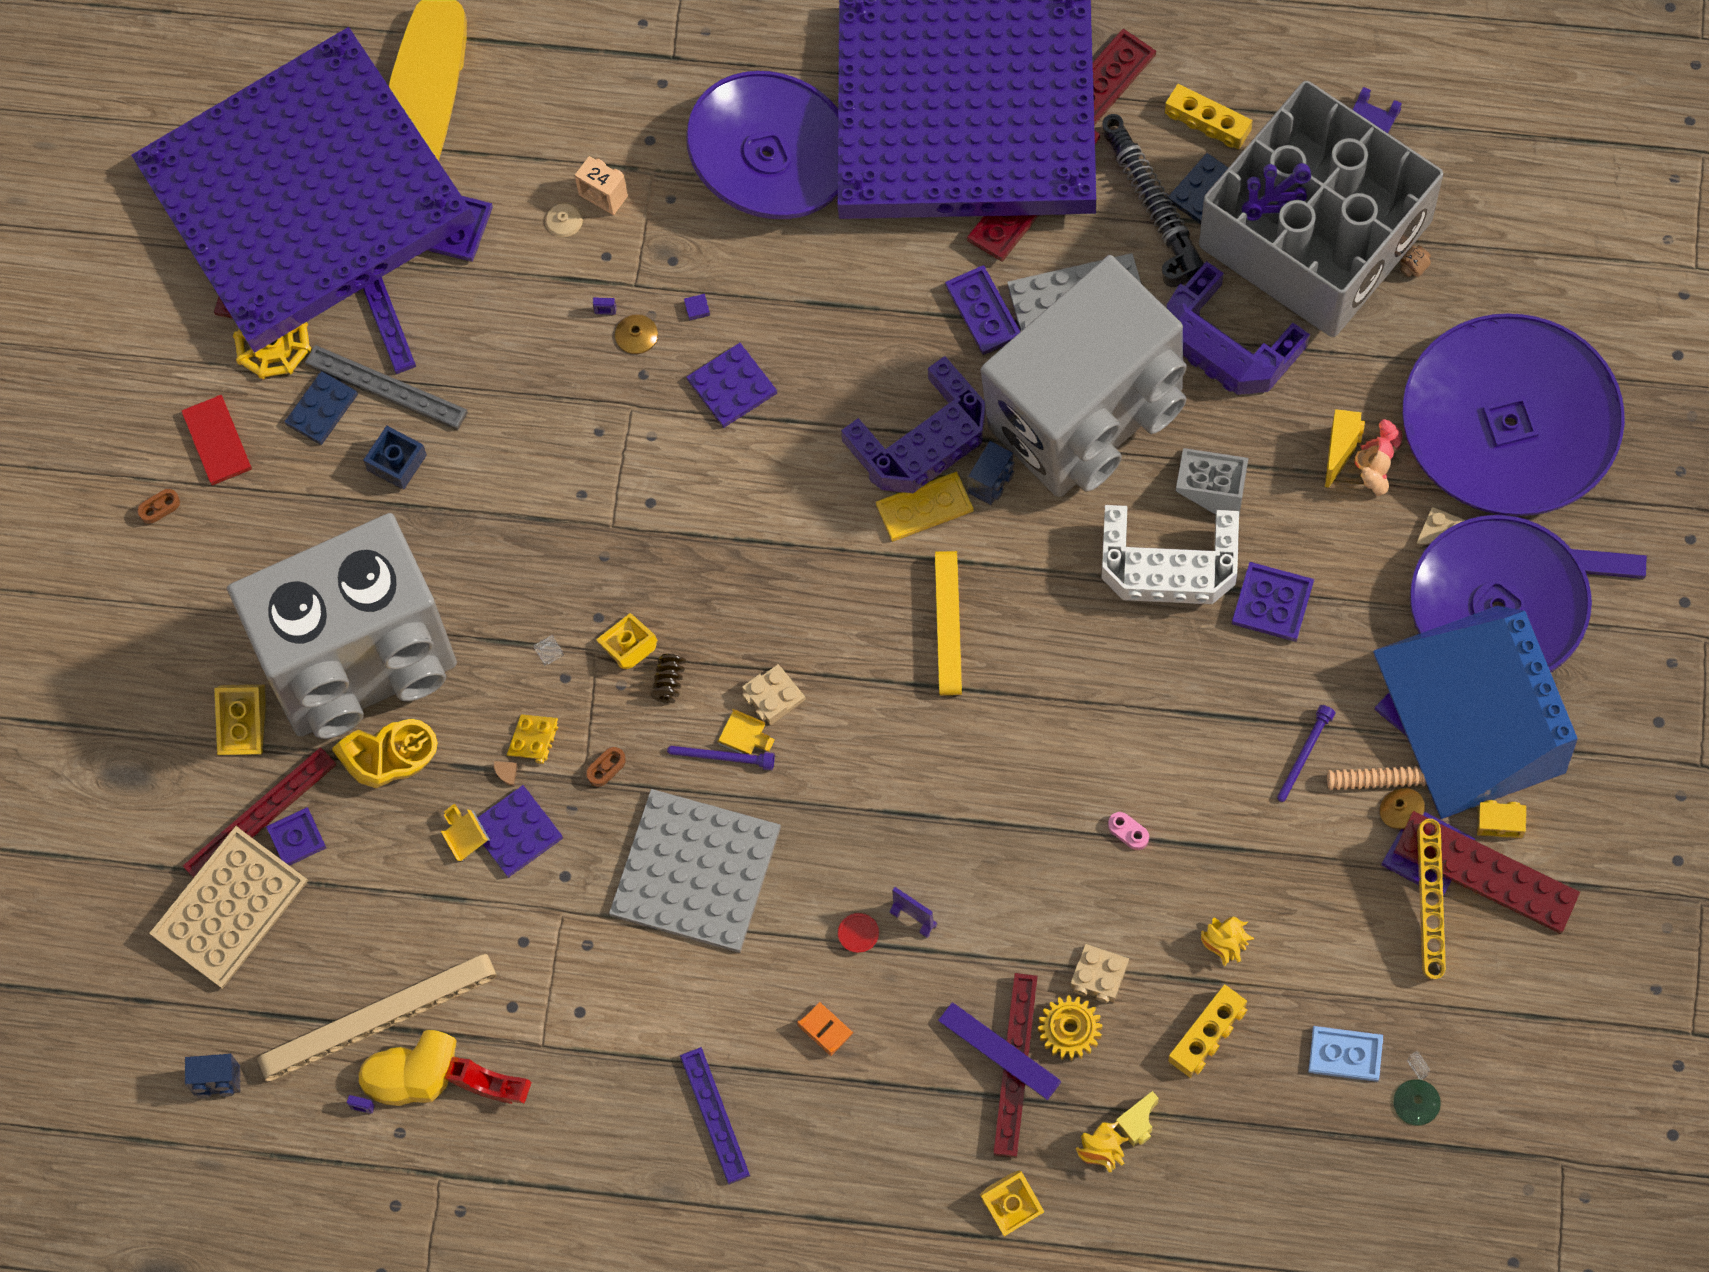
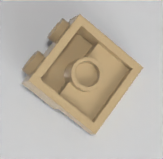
M779 664L761 676L759 674L742 686V697L748 705L753 704L757 709L755 713L763 722L766 720L770 726L806 700L803 693Z
M1085 944L1070 988L1082 996H1087V994L1095 996L1096 1000L1102 1003H1114L1129 958Z

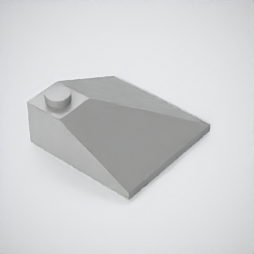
M1183 448L1176 492L1216 514L1217 510L1239 511L1240 514L1248 458Z

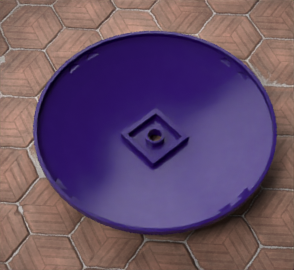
M1505 313L1482 316L1465 321L1440 335L1425 349L1415 363L1409 375L1403 398L1402 417L1407 442L1412 454L1427 476L1439 488L1458 501L1485 512L1506 516H1529L1548 513L1563 508L1586 495L1604 478L1611 468L1622 442L1625 425L1624 405L1620 388L1613 372L1602 356L1586 340L1566 327L1550 320L1524 314ZM1513 418L1517 424L1509 426L1505 423V419Z

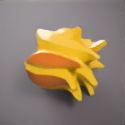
M1234 916L1229 917L1223 923L1214 917L1212 925L1208 924L1207 932L1201 931L1202 943L1207 949L1220 956L1224 966L1229 962V958L1231 961L1235 958L1237 963L1240 962V949L1246 951L1245 945H1249L1246 941L1254 940V938L1249 936L1243 929V926L1248 922L1241 921Z
M1102 1122L1093 1133V1136L1088 1133L1081 1135L1084 1149L1077 1147L1076 1151L1082 1161L1087 1164L1104 1165L1109 1173L1112 1172V1169H1115V1161L1121 1166L1124 1164L1122 1160L1124 1153L1119 1145L1129 1139L1121 1137L1113 1130L1118 1122Z

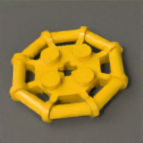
M305 322L275 340L277 342L274 345H267L255 353L251 347L250 350L245 352L244 341L246 339L240 329L235 331L233 338L236 345L237 364L243 365L254 372L260 379L287 373L291 375L305 355L311 352L307 332L308 323ZM299 331L300 343L294 342L293 333ZM293 349L298 350L288 363L286 358L291 355V351ZM255 356L262 362L261 367L249 359ZM282 361V363L284 364L282 366L267 368L269 363Z

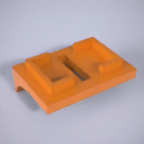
M821 1002L803 1019L797 1022L798 1027L830 1056L853 1034ZM830 1021H832L833 1024L823 1033V1035L820 1038H818L817 1035L820 1033V1031Z

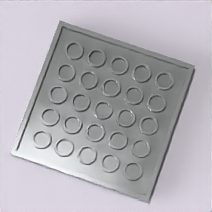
M651 789L609 915L741 953L781 825Z

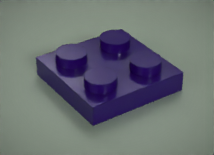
M308 807L266 826L281 860L289 866L327 848Z

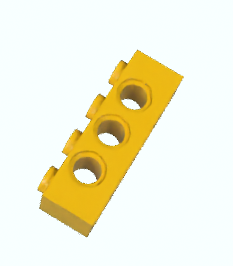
M1180 84L1176 85L1165 103V114L1168 117L1185 123L1191 129L1202 131L1206 136L1216 138L1231 148L1234 147L1239 150L1252 128L1251 119ZM1204 117H1210L1211 119L1206 120ZM1223 126H1228V127H1230V128H1229V129H1224V128H1222V127H1223Z
M1224 984L1171 1052L1168 1062L1189 1078L1194 1073L1198 1075L1206 1065L1203 1061L1208 1055L1212 1057L1220 1047L1217 1043L1222 1037L1226 1039L1234 1029L1231 1025L1236 1019L1240 1021L1246 1014L1247 1000ZM1219 1011H1226L1229 1017L1221 1019L1217 1013ZM1207 1028H1211L1215 1031L1216 1034L1212 1037H1208L1203 1033V1031ZM1192 1046H1197L1202 1052L1194 1055L1189 1049Z

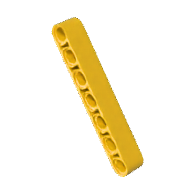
M935 551L939 696L962 695L957 551Z
M1426 819L1419 824L1417 829L1422 971L1425 977L1438 979L1444 975L1446 969L1441 828L1436 820ZM1427 823L1435 828L1432 836H1427L1423 832V826ZM1428 846L1434 848L1436 852L1433 859H1428L1424 855V849ZM1429 869L1436 873L1437 877L1434 882H1428L1425 879V872ZM1428 893H1434L1437 896V903L1433 906L1426 902L1425 898ZM1429 916H1434L1438 920V926L1435 929L1427 926L1426 920ZM1430 939H1435L1439 943V948L1436 952H1431L1427 947ZM1431 962L1437 963L1440 967L1437 975H1432L1428 971V966Z

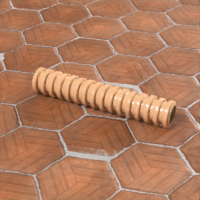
M1407 766L1406 769L1403 767L1399 769L1393 767L1389 770V767H1386L1385 770H1382V768H1378V770H1375V768H1371V770L1364 768V771H1361V769H1357V771L1343 769L1342 772L1339 770L1335 772L1329 770L1327 772L1329 790H1333V788L1347 790L1348 787L1351 789L1355 787L1358 789L1362 787L1368 789L1369 786H1372V788H1376V786H1379V788H1383V786L1390 788V785H1393V787H1397V785L1411 787L1412 784L1415 787L1419 784L1422 786L1426 785L1425 777L1417 766H1414L1412 769L1410 766Z

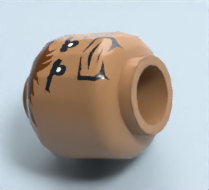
M1420 245L1417 247L1411 246L1399 261L1402 266L1400 271L1407 277L1411 275L1420 277L1430 266L1431 260L1429 258L1431 255Z

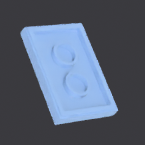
M1313 1026L1308 1073L1378 1082L1383 1035Z

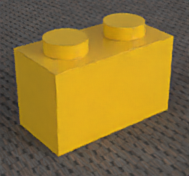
M1494 800L1480 802L1477 809V835L1523 839L1526 832V805H1520L1518 802L1499 804Z

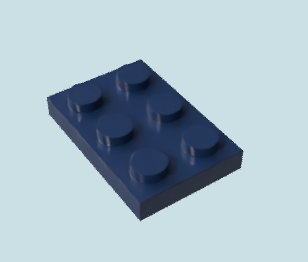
M1206 153L1172 191L1168 199L1173 202L1172 205L1201 224L1204 196L1225 173L1228 167Z
M321 371L285 420V424L322 445L355 400L358 393L356 390Z

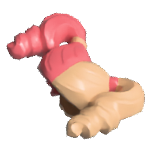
M1386 419L1379 423L1381 437L1361 445L1362 450L1358 451L1355 456V465L1362 470L1361 477L1365 487L1372 489L1376 496L1383 495L1388 491L1389 485L1386 473L1390 468L1391 459L1400 448L1403 439L1402 431Z

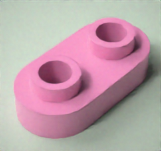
M1116 812L1110 816L1108 828L1114 836L1134 850H1141L1147 846L1149 833L1143 826L1123 812ZM1122 820L1124 824L1119 826L1116 824V821ZM1135 834H1140V835L1142 836V838H1141V839H1135V838H1134V835H1135Z

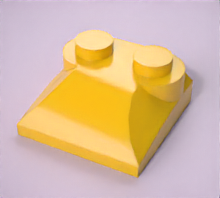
M629 613L597 638L596 641L616 660L620 668L630 669L655 650L657 638L634 615Z
M1020 1170L1003 1177L979 1194L1003 1236L1008 1235L1044 1213L1043 1208Z

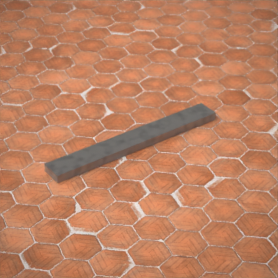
M316 345L305 361L306 366L319 372L322 371L333 378L455 430H459L468 413L465 408Z

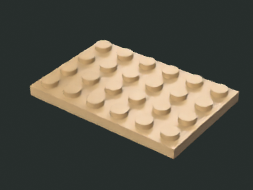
M235 826L149 934L223 989L306 885L308 879Z

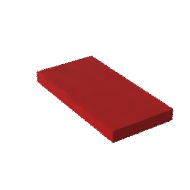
M222 394L181 410L212 486L252 470Z

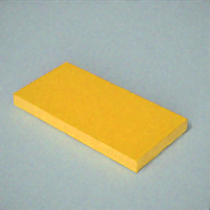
M957 471L928 482L914 493L900 492L876 501V507L892 542L973 512V506Z

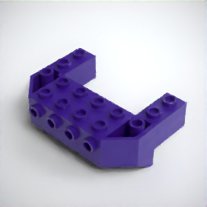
M1206 261L1185 286L1180 284L1166 306L1183 325V356L1187 358L1191 365L1200 367L1209 378L1218 380L1226 390L1233 391L1237 395L1269 392L1308 347L1310 334L1295 323H1292L1271 348L1263 343L1255 354H1252L1199 316L1201 308L1223 283L1224 273Z
M946 356L928 368V380L949 404L887 449L880 444L859 418L841 430L842 442L869 472V480L882 490L914 493L982 444L986 417L985 401Z

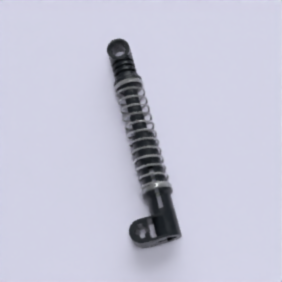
M1109 114L1102 122L1104 137L1113 147L1119 166L1125 167L1123 173H1129L1127 179L1133 180L1131 186L1136 187L1134 192L1141 193L1138 199L1143 200L1142 205L1147 207L1146 212L1151 213L1150 219L1155 220L1154 226H1158V233L1163 234V242L1175 254V257L1164 262L1162 276L1167 286L1178 287L1180 284L1188 282L1204 265V262L1190 240V232L1184 226V221L1180 219V214L1176 213V208L1172 206L1173 202L1168 199L1169 195L1164 193L1165 189L1161 186L1160 180H1157V175L1153 173V168L1149 166V161L1145 160V154L1141 153V147L1138 143L1132 141L1124 126L1123 119L1117 114ZM1112 126L1118 127V128L1115 129V130H1110V129H1109V128L1112 127ZM1143 155L1144 159H1139V156ZM1144 161L1147 162V166H1143ZM1129 167L1130 171L1125 172L1126 168ZM1148 168L1151 169V172L1147 173L1146 171ZM1152 174L1155 176V179L1150 178ZM1155 181L1159 182V186L1154 185ZM1180 265L1182 266V268H1183V270H1184L1183 273H1182V271L1180 270V268H1178V266H1180Z

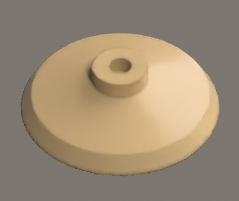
M566 203L555 205L547 212L545 217L547 230L557 237L574 235L579 231L583 223L580 210L574 205Z

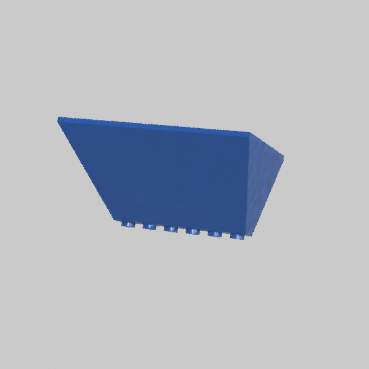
M1495 606L1373 651L1420 770L1425 777L1440 819L1479 806L1480 802L1501 798L1567 772L1578 738L1524 610Z

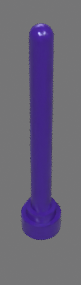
M1326 705L1318 707L1316 711L1317 721L1277 796L1279 802H1284L1288 797L1324 725L1332 722L1336 714L1332 708Z
M669 746L667 748V752L670 755L758 764L759 767H763V770L772 771L775 762V753L765 752L759 756L679 746Z

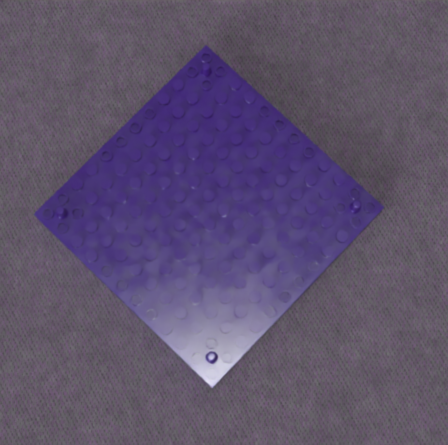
M839 0V219L1096 214L1091 0Z
M349 27L131 155L254 353L475 221L469 206Z

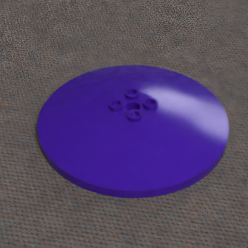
M748 71L721 79L699 97L693 107L687 125L686 145L688 155L701 181L726 204L757 217L793 219L821 210L838 196V108L818 89L786 74L771 71ZM762 151L770 152L772 156H764Z
M1480 516L1465 520L1448 528L1436 537L1423 552L1411 582L1410 607L1412 618L1419 634L1492 608V603L1498 601L1504 607L1524 610L1526 612L1550 672L1563 665L1576 651L1585 635L1591 616L1592 600L1589 581L1580 560L1573 550L1560 537L1547 528L1514 516Z

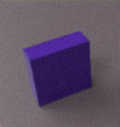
M705 294L684 298L689 321L710 316Z
M593 297L595 314L615 315L617 310L615 298Z
M349 1095L347 1100L350 1109L373 1114L375 1105L371 1100Z

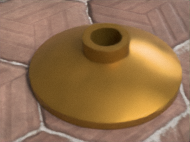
M636 314L625 317L619 322L615 330L617 345L623 351L630 354H642L649 351L655 345L658 338L655 323L644 315ZM639 329L638 333H633L632 331Z
M1408 788L1397 789L1390 792L1382 800L1379 810L1380 816L1387 826L1401 830L1405 828L1413 811L1421 815L1424 814L1425 803L1422 796L1415 790Z

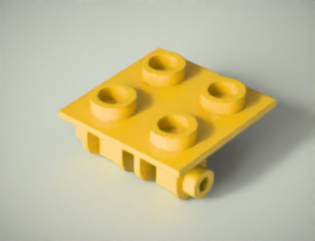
M521 714L507 755L536 759V763L544 764V761L548 759V749L552 748L550 743L554 742V736L558 730V719Z

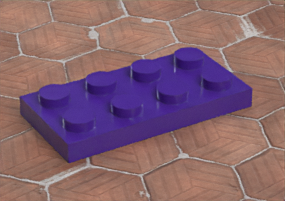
M984 265L945 282L951 298L982 355L1005 346L1020 333Z

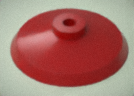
M854 913L842 920L838 928L840 943L851 952L861 953L868 951L876 944L879 937V928L876 921L863 913Z

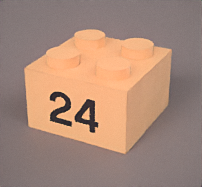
M589 156L575 174L579 196L613 216L628 197L625 178L622 172L607 167L600 159L595 160Z

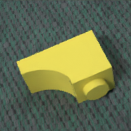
M1153 1091L1116 1119V1122H1118L1116 1127L1129 1139L1128 1141L1133 1147L1137 1143L1140 1145L1144 1144L1151 1137L1152 1126L1149 1123V1115L1158 1104V1097Z

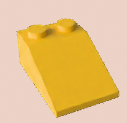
M1335 409L1325 487L1327 488L1331 486L1353 455L1357 443L1362 441L1365 421H1361L1362 412Z
M265 684L220 685L214 688L217 755L262 754L266 711Z

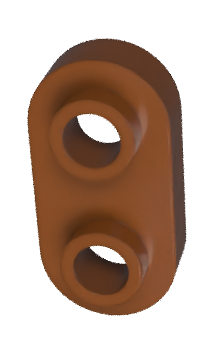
M172 489L162 490L139 505L138 515L143 522L148 524L154 523L175 511L180 505V498ZM169 500H172V501H173V502H172L171 504H169V505L166 504V502L169 501ZM148 512H154L151 516H147Z
M617 747L608 748L588 767L587 778L589 783L593 786L601 787L609 782L624 767L626 763L624 752ZM613 758L619 759L617 763H611V760ZM600 773L603 776L600 779H596L595 775Z

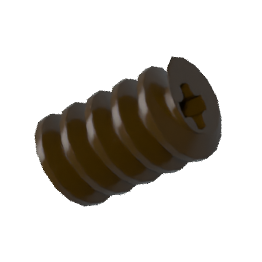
M662 654L658 658L659 665L656 667L657 673L654 676L655 682L652 685L654 690L651 691L653 699L663 703L675 702L672 697H678L680 693L674 689L681 688V684L676 682V680H683V676L678 674V672L685 671V668L679 664H685V658L675 654Z

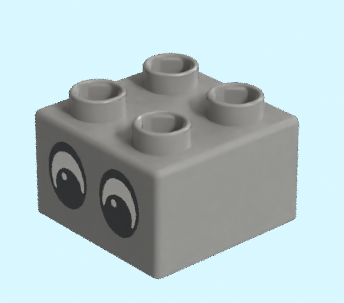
M1303 81L1204 196L1199 246L1328 336L1336 337L1431 224L1441 187L1443 171L1313 83ZM1304 163L1309 166L1311 170L1310 181L1304 184L1296 182L1284 191L1293 192L1295 188L1303 187L1306 189L1307 194L1305 201H1289L1281 207L1280 213H1263L1255 221L1246 219L1247 214L1242 213V206L1245 202L1249 201L1247 180L1250 177H1258L1260 179L1261 188L1258 190V199L1265 195L1266 178L1264 177L1263 169L1266 165L1273 164L1277 168L1274 187L1293 174V169L1297 164ZM1271 201L1267 205H1277L1278 201Z
M1112 255L1106 256L981 367V378L988 429L1055 496H1064L1076 484L1085 492L1097 488L1115 471L1121 462L1122 455L1116 448L1141 426L1149 434L1161 431L1175 419L1184 407L1186 396L1181 390L1183 387V375L1187 366L1183 361L1182 323Z
M392 513L380 516L227 586V592L261 667L295 734L300 737L312 732L316 737L322 739L342 735L352 730L361 722L364 715L362 709L395 694L401 701H413L426 697L443 685L446 680L445 672L454 668L457 664L434 598Z

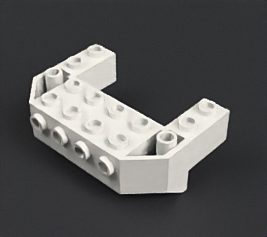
M1105 505L1102 579L1122 600L1213 604L1236 584L1239 511L1217 510L1214 551L1126 547L1127 506Z

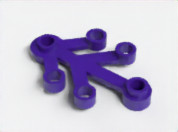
M1304 163L1297 164L1293 169V174L1274 187L1277 168L1273 164L1266 165L1263 169L1264 177L1266 178L1265 195L1258 199V190L1261 188L1260 179L1258 177H1250L1247 180L1249 201L1243 204L1242 213L1247 214L1246 219L1255 221L1263 213H1280L1281 207L1289 201H1305L1307 194L1306 189L1303 187L1295 188L1293 192L1284 191L1296 182L1299 184L1309 182L1311 179L1309 166ZM1271 201H1278L1277 205L1267 204Z

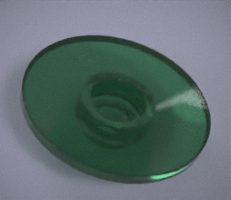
M1413 1079L1399 1086L1395 1092L1393 1104L1397 1115L1404 1122L1410 1125L1421 1126L1430 1123L1436 1118L1440 1110L1441 1100L1439 1093L1433 1085L1424 1080ZM1420 1097L1422 1099V1103H1415L1414 1098Z

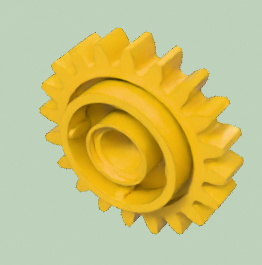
M1069 995L1066 1002H1063L1059 997L1058 1005L1050 1002L1051 1010L1043 1009V1014L1046 1017H1039V1022L1043 1025L1038 1027V1032L1044 1033L1040 1036V1041L1047 1040L1044 1048L1049 1049L1053 1047V1056L1057 1052H1061L1060 1058L1062 1060L1066 1054H1069L1070 1060L1073 1061L1074 1054H1077L1082 1059L1083 1051L1090 1055V1046L1097 1048L1098 1043L1095 1039H1101L1102 1034L1097 1031L1102 1030V1024L1096 1022L1100 1020L1101 1016H1093L1096 1011L1095 1007L1087 1009L1089 1001L1080 1004V997H1077L1075 1002H1072ZM1073 1024L1077 1029L1074 1032H1067L1064 1026Z

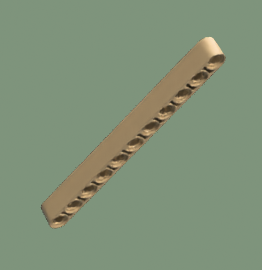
M487 954L477 956L266 1052L257 1058L265 1081L276 1080L494 980L497 977L496 971Z

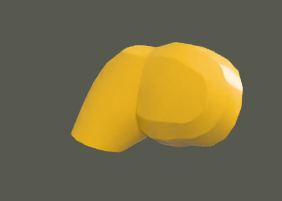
M407 719L383 726L374 735L358 729L339 741L332 750L349 774L359 783L378 788L394 780L406 779L419 773L435 755L438 743L436 735L430 726L420 720Z
M425 1030L413 1050L406 1047H397L374 1053L361 1065L359 1085L365 1095L382 1104L401 1106L413 1102H433L446 1089L449 1082L445 1079V1075L451 1058L455 1055L457 1040L443 1032Z

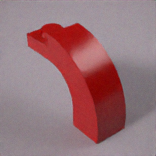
M458 1057L451 1058L445 1075L446 1080L458 1087L477 1095L512 1104V1102L524 1104L532 1083L526 1078L499 1074L481 1067L470 1059Z

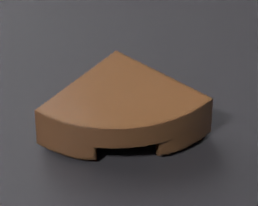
M494 761L497 776L505 784L515 786L517 763Z

